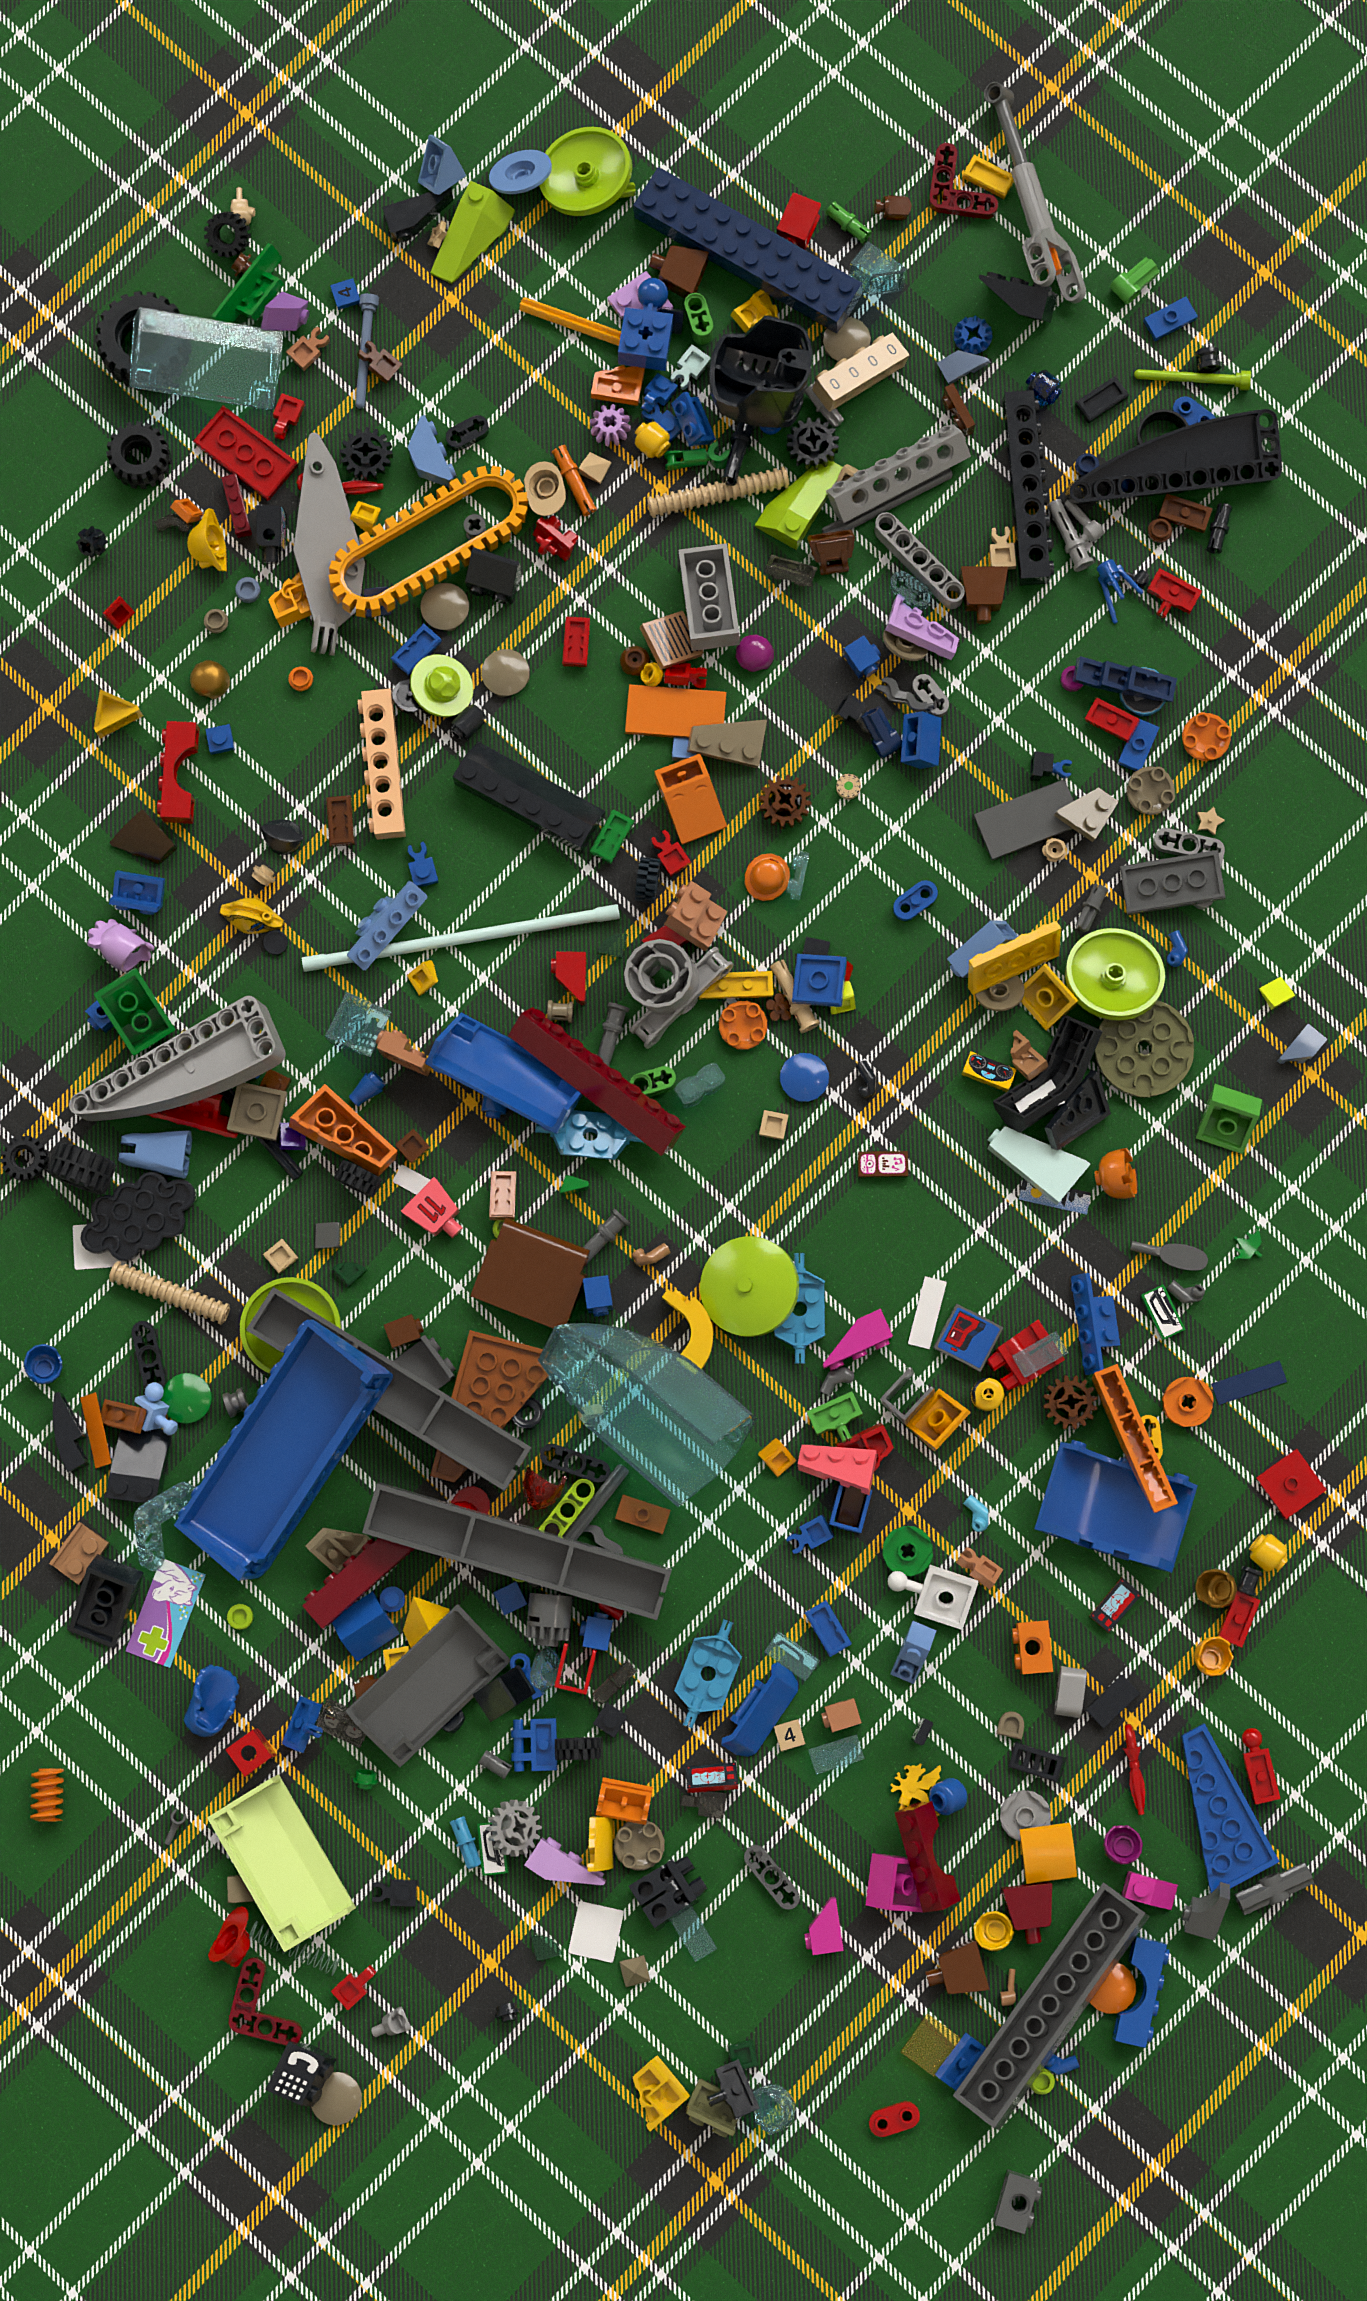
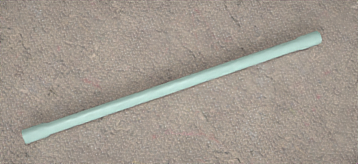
M618 904L597 907L593 910L391 943L384 948L377 958L590 922L620 919ZM349 951L302 957L304 972L353 963V961L347 957Z

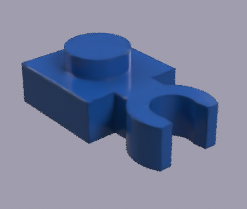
M658 404L653 408L655 410L653 414H648L643 410L642 417L644 420L657 422L669 433V443L682 432L678 419L668 410L662 414Z
M421 842L422 850L420 853H414L412 846H408V853L415 860V862L408 863L413 883L418 888L439 882L432 857L425 859L427 848L424 842Z
M822 1514L800 1526L801 1535L792 1534L786 1540L787 1542L792 1539L798 1540L799 1547L793 1550L795 1554L801 1552L807 1543L813 1549L830 1540L834 1535Z

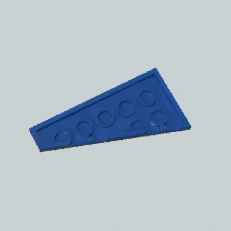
M1203 1723L1181 1735L1208 1885L1210 1893H1212L1220 1882L1229 1884L1231 1889L1280 1861L1206 1725Z

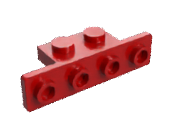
M221 1094L173 1109L146 1114L154 1118L172 1121L176 1124H183L202 1131L220 1134L224 1137L237 1138L239 1134L227 1131L229 1117L220 1115L223 1096Z

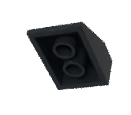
M121 1429L110 1469L106 1498L161 1506L172 1435L165 1434L163 1429L149 1431L142 1429L141 1434Z
M97 1554L86 1569L68 1631L115 1649L138 1594L144 1572Z

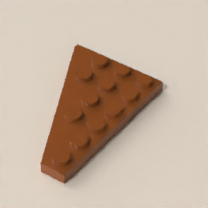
M470 1330L451 1398L503 1429L561 1364L565 1355ZM437 1449L430 1476L455 1483L468 1468Z

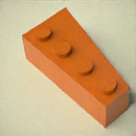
M326 1084L290 1117V1128L376 1176H379L396 1159L398 1150Z

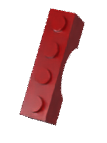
M167 721L166 729L162 730V743H165V752H161L160 766L164 767L163 776H159L158 782L159 791H162L161 800L157 801V814L160 815L163 822L193 824L195 799L192 794L179 787L177 772L179 766L187 757L198 753L200 728L196 722Z

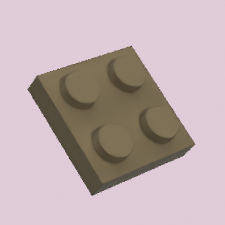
M248 1083L238 1085L227 1131L276 1141L287 1092Z

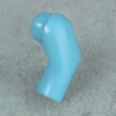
M971 1494L963 1504L973 1512L972 1528L976 1532H982L988 1527L989 1511L986 1506Z

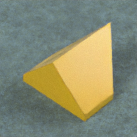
M100 689L94 730L100 739L143 717L137 705Z
M413 1596L403 1628L410 1647L412 1648L450 1612V1609Z

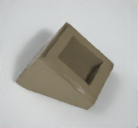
M240 1875L227 1877L228 1903L255 1901Z

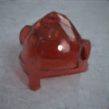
M527 1466L522 1483L524 1487L523 1494L527 1499V1503L534 1510H542L554 1504L555 1500L562 1494L561 1492L567 1477L563 1476L561 1483L554 1485L544 1480Z

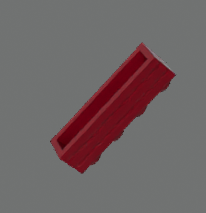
M231 474L221 477L237 538L252 535L237 475Z

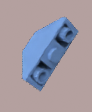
M425 415L420 416L408 445L410 458L419 477L449 488V482L457 477L452 464L447 465L444 459L447 453L442 442L437 443L434 437L438 433L433 422H428Z

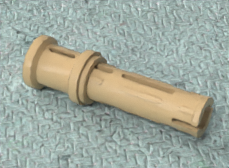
M781 960L772 964L770 968L791 1006L790 1013L795 1015L801 1027L799 1029L800 1032H808L820 1025L819 1019H815L810 1009L811 1005L792 1003L794 979L785 961Z

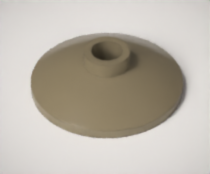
M886 630L883 632V640L887 648L902 659L918 661L923 659L928 653V650L895 636Z
M1016 975L976 993L975 996L977 1001L989 1010L1006 1011L1014 1008L1021 1002L1024 996V984Z

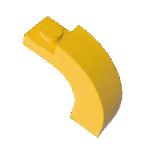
M668 1289L662 1296V1300L683 1315L691 1329L690 1341L676 1361L694 1376H697L707 1363L712 1350V1323L707 1311L695 1297L686 1304L687 1298L676 1289L674 1292Z

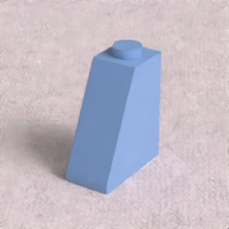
M989 921L947 958L951 963L950 969L956 976L968 978L970 959L977 954H983L994 949L999 944H1006L1018 937L1006 921Z

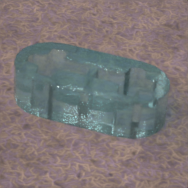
M899 571L892 575L890 588L895 595L899 594L902 596L904 601L913 608L917 607L923 610L929 606L932 594L925 585L904 571ZM902 579H905V580H906V582H905V586H906V587H904V586H901L900 588L896 587V585H897V581H896V580H898V581H901ZM914 593H916L917 595H921L922 593H924L925 601L920 600L919 602H917V596Z

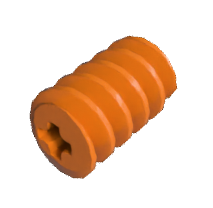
M42 1768L38 1772L31 1774V1777L38 1779V1782L31 1784L32 1788L38 1790V1792L31 1794V1798L38 1800V1802L30 1805V1808L37 1810L38 1813L30 1815V1819L36 1821H63L55 1816L63 1813V1809L56 1807V1805L63 1803V1799L56 1797V1795L63 1793V1788L56 1785L64 1782V1779L56 1775L64 1772V1769Z

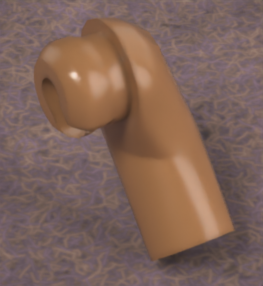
M662 1243L647 1254H645L642 1248H639L632 1253V1258L638 1266L653 1264L670 1254V1250L665 1243Z

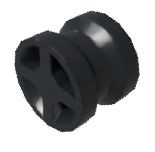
M1205 347L1195 352V358L1199 363L1197 365L1198 373H1214L1221 369V362L1218 360V347Z

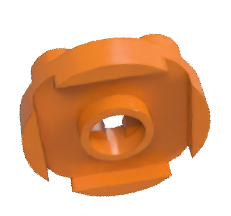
M1181 1377L1167 1386L1162 1396L1163 1410L1168 1419L1178 1426L1194 1427L1202 1424L1209 1418L1213 1408V1394L1208 1385L1202 1380L1193 1377ZM1184 1395L1187 1398H1194L1192 1409L1182 1406V1397Z

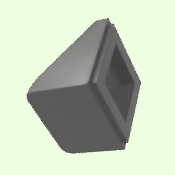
M316 1223L315 1248L341 1249V1223Z

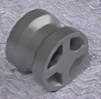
M242 1387L237 1389L235 1393H225L222 1395L230 1418L235 1417L241 1411L244 1412L249 1406Z

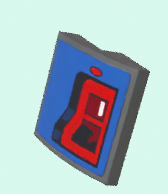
M955 1304L933 1348L981 1372L1003 1327L963 1306Z

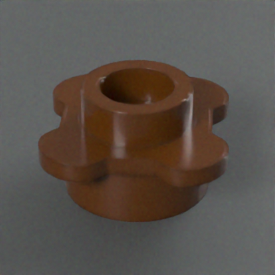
M242 252L231 266V269L236 272L234 276L237 277L239 273L244 275L252 264L248 260L251 254L246 256Z

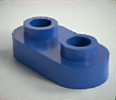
M1186 396L1178 398L1172 408V411L1180 414L1188 425L1199 423L1203 419L1210 420L1215 418L1211 412L1192 398ZM1186 405L1189 407V410L1184 411L1181 406Z
M927 880L920 881L899 896L893 905L894 915L899 920L909 921L932 905L938 895L935 884ZM922 891H927L929 893V897L922 898L920 893ZM906 905L910 908V911L904 913L901 911V907Z

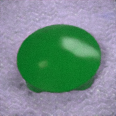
M183 1373L174 1376L167 1382L161 1399L162 1402L169 1406L167 1415L171 1419L180 1423L190 1424L205 1416L211 1406L213 1395L204 1379L195 1374Z

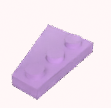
M897 594L885 630L917 646L930 650L939 656L952 660L956 653L959 638L939 623L929 622L921 616L922 611L917 607L910 608L903 603L905 598Z

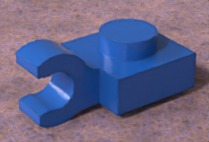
M657 373L645 388V403L641 408L650 413L657 403L664 406L675 394L678 385Z

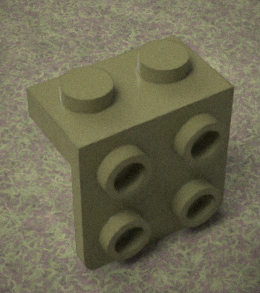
M699 2078L686 2106V2114L690 2116L689 2120L700 2126H703L704 2123L712 2126V2131L726 2138L728 2134L734 2136L736 2131L735 2125L738 2119H734L729 2106L723 2101L710 2107L706 2096L719 2092L720 2087Z

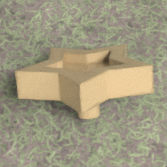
M441 220L437 227L432 228L428 245L440 247L442 240L444 241L447 235L445 231L446 222Z
M1214 807L1208 812H1197L1200 820L1197 831L1208 830L1215 835L1217 826L1225 820L1217 816Z

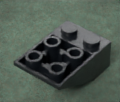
M987 272V276L979 274V279L1019 315L1051 323L1058 295L1052 292V287H1042L1035 282L1033 286H1029V282L1015 277H1010V281H1007L1005 276L993 272Z

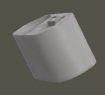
M1060 1666L1054 1714L1076 1718L1081 1717L1087 1675L1085 1669Z

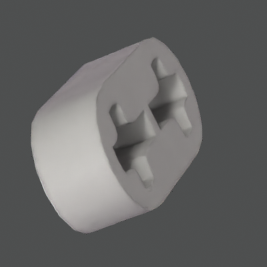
M926 674L918 675L912 684L914 695L920 702H927V704L934 703L931 699L932 697L937 703L942 701V710L939 708H928L927 712L937 717L944 716L949 708L948 698L933 678ZM920 681L923 684L928 683L927 690L930 694H927L924 689L918 690Z

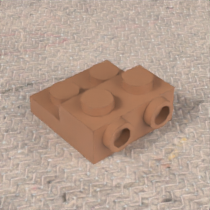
M690 881L687 885L682 884L676 892L675 896L678 899L676 902L673 901L667 909L666 914L668 918L664 925L706 951L710 947L728 911L709 900L711 893Z
M386 1030L380 1031L376 1044L378 1045V1051L384 1058L428 1077L432 1068L425 1064L427 1060L424 1057L425 1054L413 1049L409 1043L410 1040L406 1038L405 1034L397 1030H393L392 1033Z

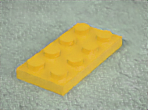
M1054 921L1050 924H1043L1037 930L1028 934H1021L1006 944H999L994 949L983 954H977L970 959L968 989L972 995L1058 957L1061 938V927L1058 922Z

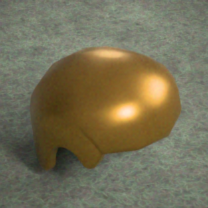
M206 660L196 664L190 674V684L199 695L217 699L224 695L229 688L230 676L222 665L215 661Z
M1211 1569L1204 1571L1197 1578L1195 1590L1200 1601L1213 1608H1223L1229 1606L1235 1599L1237 1586L1234 1578L1228 1572L1220 1569Z

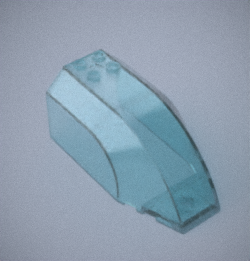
M590 1323L557 1325L554 1327L538 1359L556 1386L561 1385L568 1395L566 1400L570 1406L574 1404L582 1414L580 1419L584 1425L677 1507L681 1506L720 1474L739 1452L758 1419L691 1360L654 1339L630 1330Z

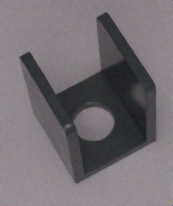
M517 1665L475 1692L473 1696L491 1723L535 1694V1690L520 1666Z

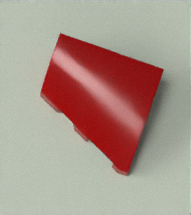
M882 1423L852 1435V1439L849 1441L846 1438L844 1443L842 1441L835 1443L836 1447L876 1450L877 1459L874 1472L880 1466L882 1459L888 1456L894 1448Z

